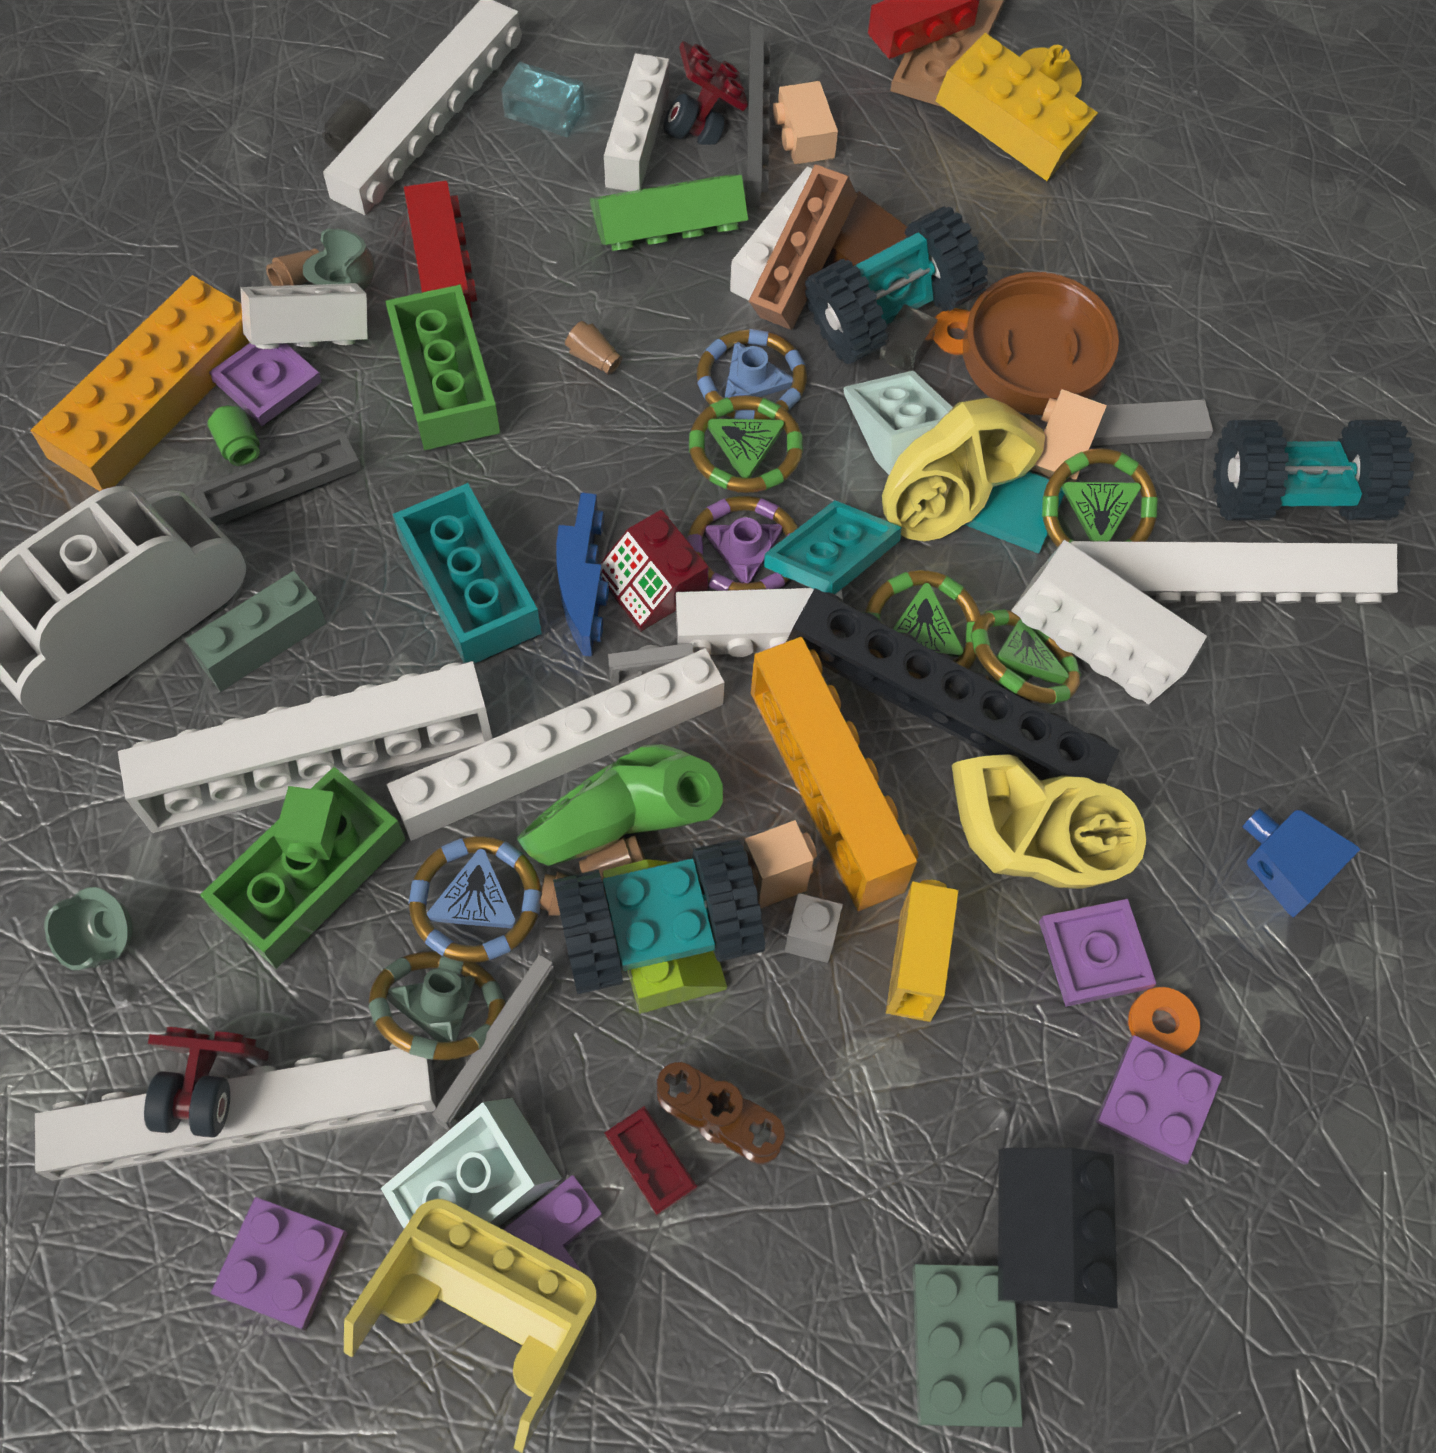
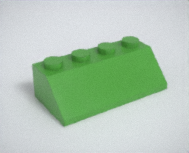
M723 175L589 198L601 244H611L612 251L632 248V240L643 238L647 239V244L669 241L668 234L682 232V238L704 235L703 228L717 226V232L739 229L738 222L748 220L742 175Z

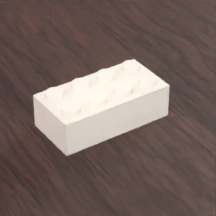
M1066 540L1059 545L1035 574L1011 610L1027 626L1040 630L1053 639L1061 649L1075 654L1090 664L1096 673L1109 677L1125 688V691L1130 696L1143 700L1147 704H1150L1186 673L1207 638V635Z

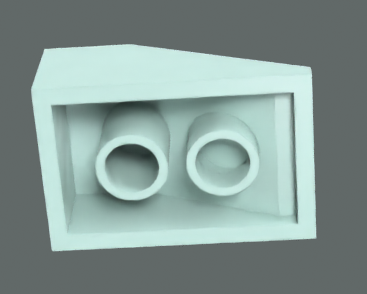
M913 370L844 387V395L875 461L888 475L899 455L914 440L933 429L953 408Z
M507 1098L482 1102L386 1183L381 1190L403 1228L406 1227L416 1210L423 1203L433 1199L448 1200L499 1227L527 1208L559 1182L562 1177L514 1100Z

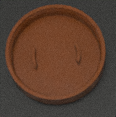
M1025 272L1011 275L995 282L975 301L963 336V358L971 378L987 396L1009 405L1018 412L1043 415L1049 399L1057 400L1061 389L1090 400L1098 394L1104 386L1115 362L1119 346L1117 325L1110 310L1089 288L1073 279L1058 274Z

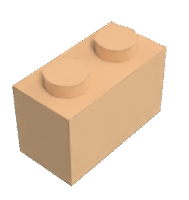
M820 81L779 87L778 103L773 105V115L776 125H781L783 147L785 151L790 150L794 165L835 158L838 130Z
M1061 389L1057 400L1050 398L1041 419L1048 422L1044 431L1043 452L1030 470L1051 477L1063 461L1081 451L1089 450L1107 405ZM1080 471L1070 475L1065 483L1076 482Z
M796 820L745 838L744 851H746L748 865L752 870L760 908L807 891L810 874L813 873V861L817 857L812 838L807 832L801 833Z

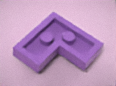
M572 1175L503 1230L582 1272L564 1247L603 1216Z

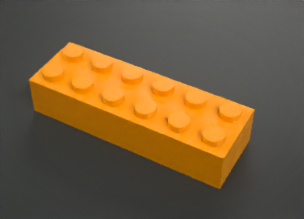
M192 275L30 430L45 456L98 491L116 486L213 389L216 384L213 382L209 372L250 343L243 334L242 304Z
M799 637L754 654L751 695L857 912L906 892L919 857L918 850L912 837L909 834L904 835L897 823L899 818L898 811L892 798L888 795L883 796L877 784L879 776L873 761L870 758L864 759L858 747L860 740L854 724L851 721L846 722L839 710L841 702L833 685L827 686L821 675L823 669L818 654L814 649L809 650L803 638Z

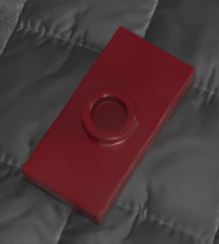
M645 1106L604 1132L606 1139L656 1217L697 1190V1185Z

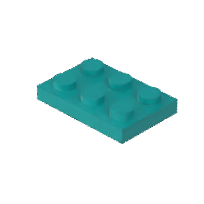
M834 500L767 551L764 558V567L810 588H817L822 592L836 594L901 540L902 527Z

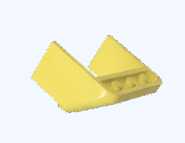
M444 1199L427 1201L416 1210L345 1317L344 1353L353 1358L380 1314L398 1323H414L426 1316L436 1299L445 1302L521 1344L522 1347L514 1361L513 1378L517 1387L523 1393L532 1397L520 1418L514 1449L523 1453L557 1391L590 1319L596 1302L595 1286L586 1274L458 1205Z

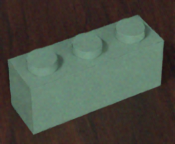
M292 571L186 638L185 641L199 665L219 691L222 692L327 623L317 598L295 571Z

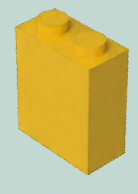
M922 880L918 883L912 881L900 912L886 1014L931 1022L945 996L958 890L947 888V885L943 882Z

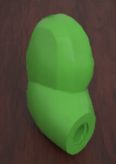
M643 745L603 768L559 798L527 826L516 839L526 853L538 862L547 866L563 863L599 852L613 845L628 833L678 828L707 821L722 805L723 784L718 772L707 761L667 745Z

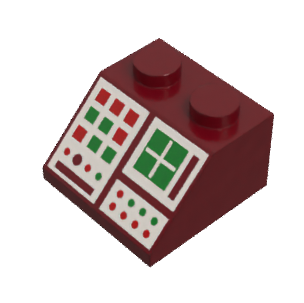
M662 509L628 528L599 564L602 565L603 581H609V592L640 632L676 611V592L708 591L709 567Z

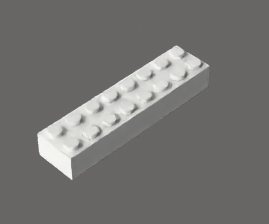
M472 661L464 664L450 663L443 666L440 670L421 675L415 673L407 674L400 677L397 681L381 685H363L355 689L354 692L334 697L329 695L319 696L310 703L290 708L284 706L276 707L269 710L266 714L247 719L232 718L225 721L222 725L203 730H185L176 737L160 741H141L133 745L132 748L118 751L125 799L149 830L155 833L285 799L288 786L311 789L333 767L337 768L351 781L458 754L493 738Z

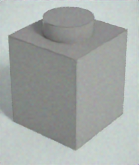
M798 893L784 952L828 963L843 904Z

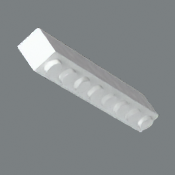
M480 0L323 171L330 199L363 215H366L375 204H378L395 181L402 178L410 164L422 155L425 147L433 138L443 131L444 126L455 113L460 112L464 103L475 91L481 88L486 78L499 68L502 60L509 52L519 45L522 31L520 29L518 11L494 0Z
M1070 542V544L1147 596H1155V601L1158 603L1180 602L1181 596H1196V603L1221 602V596H1236V603L1261 602V596L1276 597V603L1279 604L1300 603L1301 597H1316L1317 604L1341 603L1342 597H1355L1356 604L1382 603V596L1397 593V544Z
M704 648L387 784V787L412 841L723 705L725 682L708 651Z
M392 1044L389 1046L390 1050L371 1053L368 1049H356L343 1053L342 1059L324 1062V1059L317 1057L305 1058L296 1061L295 1067L276 1070V1067L273 1066L255 1067L247 1071V1076L228 1079L227 1075H210L224 1077L230 1085V1106L227 1120L221 1133L213 1138L193 1135L189 1128V1120L181 1119L179 1126L172 1133L149 1131L144 1122L146 1094L132 1096L129 1092H114L103 1095L101 1102L85 1105L81 1101L59 1102L52 1106V1111L35 1113V1172L55 1181L432 1112L437 1108L432 1060L410 1055Z

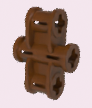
M673 1062L660 1071L657 1078V1099L661 1108L689 1126L697 1128L706 1141L713 1144H723L728 1149L755 1164H767L779 1155L785 1137L784 1126L781 1120L761 1106L743 1098L739 1089L732 1083L715 1081L683 1062ZM680 1081L687 1083V1094L680 1092L676 1098L670 1096L669 1084L677 1086ZM720 1110H724V1111L719 1115V1117L713 1116V1115H717V1114L720 1112ZM762 1129H766L770 1132V1143L764 1142L761 1148L753 1144L754 1134H759Z

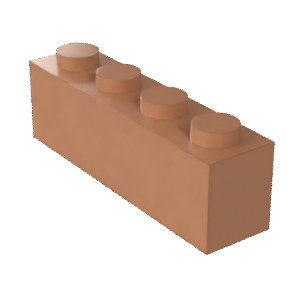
M816 164L814 165L749 299V303L760 318L787 329H793L808 299L805 294V290H807L805 281L808 280L807 277L822 270L857 198L849 176Z

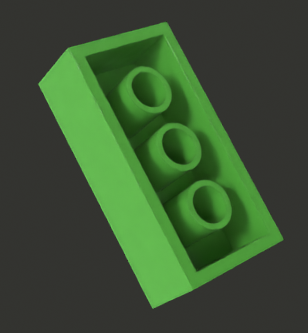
M461 284L385 300L424 450L499 434L500 428L496 404Z
M335 767L311 788L334 792L342 808L330 860L315 858L313 862L305 863L287 857L275 839L278 819L200 894L210 909L275 969L406 840L398 820Z

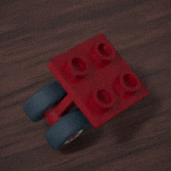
M683 41L679 49L686 76L689 80L701 86L702 89L698 100L683 93L673 101L664 120V131L676 139H681L689 133L698 136V144L714 145L718 143L722 135L725 121L723 115L713 110L712 107L720 97L736 108L745 111L748 107L745 89L742 86L740 73L735 66L727 61L720 63L713 59L709 51L699 44L695 43L692 46Z
M166 1027L165 1035L149 1034V1045L173 1052L188 1053L189 1056L185 1077L181 1073L161 1071L151 1080L144 1104L146 1128L151 1132L172 1133L179 1126L181 1119L189 1120V1128L193 1135L211 1138L218 1136L224 1128L229 1112L230 1085L224 1077L208 1076L216 1057L267 1061L269 1051L257 1048V1039L246 1038L243 1034L215 1031L213 1040H210V1035L196 1033L197 1030L179 1027Z

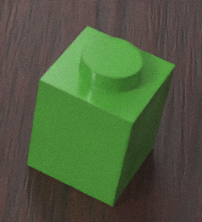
M288 786L275 833V839L287 857L305 863L313 862L315 858L330 860L342 813V808L335 793Z

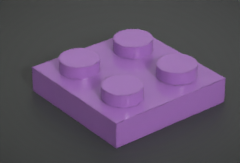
M249 343L209 372L213 382L261 426L322 383L319 372L286 343H279V347L274 349H261Z
M1128 899L1045 915L1040 919L1039 924L1066 1007L1152 989L1157 984Z
M1133 1035L1129 1039L1095 1122L1183 1165L1188 1164L1222 1076Z
M255 1197L210 1294L306 1331L348 1233L342 1229Z

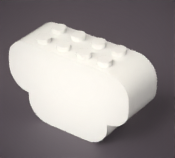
M114 486L95 493L13 548L0 560V680L27 712L38 720H54L75 712L230 600L241 586L246 574V563L240 550L183 492L164 491L146 500L137 490L128 486Z

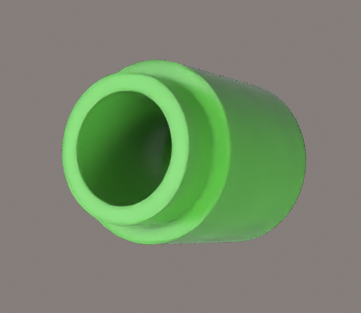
M229 405L216 409L209 418L207 425L223 458L229 460L234 466L247 465L257 459L260 454V441L245 411L240 407Z

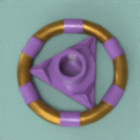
M736 496L721 499L706 507L691 525L687 541L705 562L702 540L705 532L706 537L739 581L734 582L715 573L709 567L708 586L716 591L779 589L790 580L779 573L774 572L758 582H753L764 564L765 553L775 546L782 534V530L787 537L798 527L791 516L780 506L763 498ZM741 510L754 511L777 523L759 524L754 519L746 517L735 520L731 525H710L713 521L730 512Z

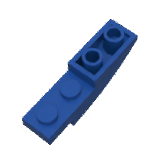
M590 493L580 494L575 526H558L556 561L561 602L569 629L583 656H592L594 641L601 642L604 618L598 617L600 605L607 606L609 596V581H603L602 565L598 564L599 545H594L595 534L602 535L604 511L598 510L597 494Z

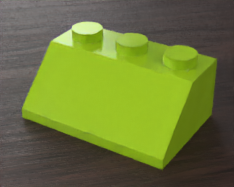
M646 859L603 871V877L608 878L675 862ZM713 951L627 970L639 1014L727 990L720 962L717 961Z

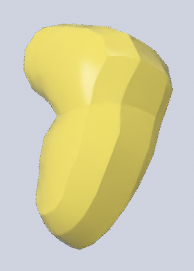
M992 398L957 403L933 429L914 440L899 455L882 493L883 512L887 520L902 527V536L917 541L940 539L956 531L962 525L972 521L985 507L994 486L1008 483L1028 473L1043 452L1045 434L1040 427L1009 405Z
M1012 755L981 756L952 764L959 816L968 844L993 873L1032 877L1058 888L1083 889L1115 881L1133 872L1143 859L1147 840L1144 820L1135 803L1119 789L1106 784L1096 783L1086 777L1059 776L1040 781L1018 757Z

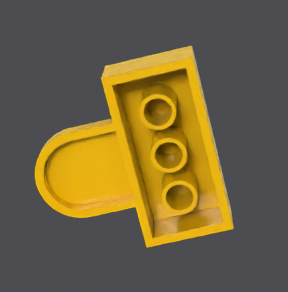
M984 33L947 70L935 102L1046 181L1083 142L1098 114L1097 111L1076 97L1082 84L1081 74L1076 64L1070 59L1069 51L1065 49L1061 53L1063 46L1053 45L1050 48H1033L1027 50L1019 57L987 33Z

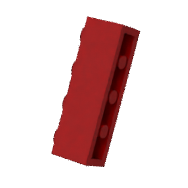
M447 180L404 186L422 293L461 284L470 318H473L470 302H477L474 279H466L465 276L467 273H472L468 250H460V246L467 244L463 222L455 223V218L461 217L458 196H450Z

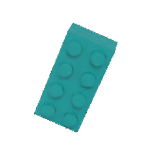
M468 483L392 514L400 542L464 663L472 661L473 664L542 634L538 608Z

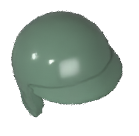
M327 228L322 231L321 243L324 245V250L312 255L305 261L303 265L304 277L315 285L356 283L365 291L372 282L375 273L374 258L367 248L365 241L357 234L344 229Z
M87 887L76 893L75 896L55 904L48 911L44 924L46 940L53 955L62 965L71 970L98 968L120 958L129 945L133 933L132 918L126 907L104 889L97 887Z

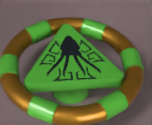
M748 395L726 397L709 405L697 417L689 434V452L696 468L710 482L726 490L745 493L766 491L783 483L794 472L802 457L803 436L795 419L782 406L766 398ZM736 410H753L774 420L718 418ZM707 428L729 458L732 467L738 471L742 478L734 477L715 467L709 461L705 454V432ZM784 429L787 434V456L778 468L759 477L751 478Z
M1102 448L1081 451L1063 461L1054 471L1046 485L1042 499V517L1047 533L1057 548L1064 540L1069 543L1073 541L1064 533L1058 520V495L1061 488L1090 541H1110L1139 490L1142 496L1141 521L1135 533L1124 542H1146L1153 531L1158 509V497L1154 484L1139 462L1123 452ZM1104 463L1113 465L1131 476L1136 483H1065L1070 475L1090 464Z
M917 570L895 576L887 580L876 590L868 602L865 612L876 616L880 620V613L884 605L893 595L913 586L921 585V589L893 630L912 635L920 644L937 653L940 652L951 657H958L956 663L969 670L977 658L971 639L972 628L981 614L973 597L964 586L941 573ZM932 587L937 588L955 600L961 607L967 621L964 650ZM869 649L875 657L884 658L878 650ZM908 671L911 676L922 679L919 673Z
M1011 610L987 611L975 621L971 634L974 652L985 669L1004 687L1026 699L1046 704L1067 701L1076 693L1081 677L1077 660L1072 653L1061 649L1053 639L1040 630L1027 626ZM1002 625L1013 626L1014 628L997 656H995L991 650L987 633L989 628ZM1049 649L1055 654L1057 659L1053 656ZM1031 676H1035L1045 682L1062 685L1044 688L1027 681Z

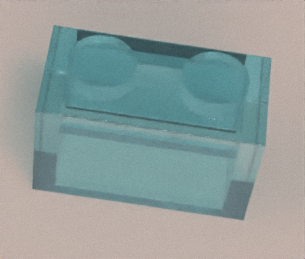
M522 62L518 63L501 89L504 116L506 118L567 138L585 110L583 82Z

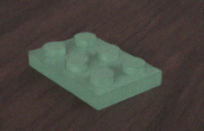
M915 1264L912 1268L918 1426L1022 1427L1015 1303L998 1301V1266Z

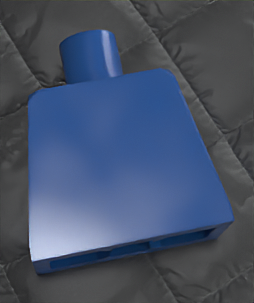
M1259 808L1242 826L1262 844L1247 860L1248 866L1293 918L1316 897L1360 850L1354 843L1302 810H1295L1279 825Z

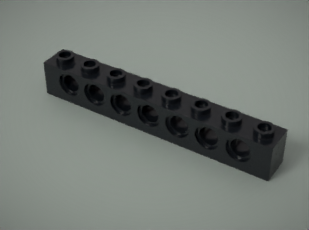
M814 588L786 641L802 637L808 649L816 651L822 666L990 756L1012 755L1018 757L1040 781L1059 776L1086 777L1096 783L1105 784L1120 751L1109 745L1101 736L1086 733L1071 725L1065 717L1056 713H1049L1032 704L1031 700L996 685L987 675L974 673L957 664L951 656L945 653H937L923 646L912 635L897 632L882 624L876 616L850 607L833 593L822 592ZM831 629L842 631L847 638L836 636ZM869 649L878 650L884 658L875 657ZM907 669L917 671L922 679L911 676ZM945 689L954 691L959 699L950 697ZM983 709L993 712L997 720L989 718ZM1022 729L1029 731L1034 740L1028 739L1023 734ZM1060 749L1065 750L1071 756L1072 761L1066 759L1061 754Z

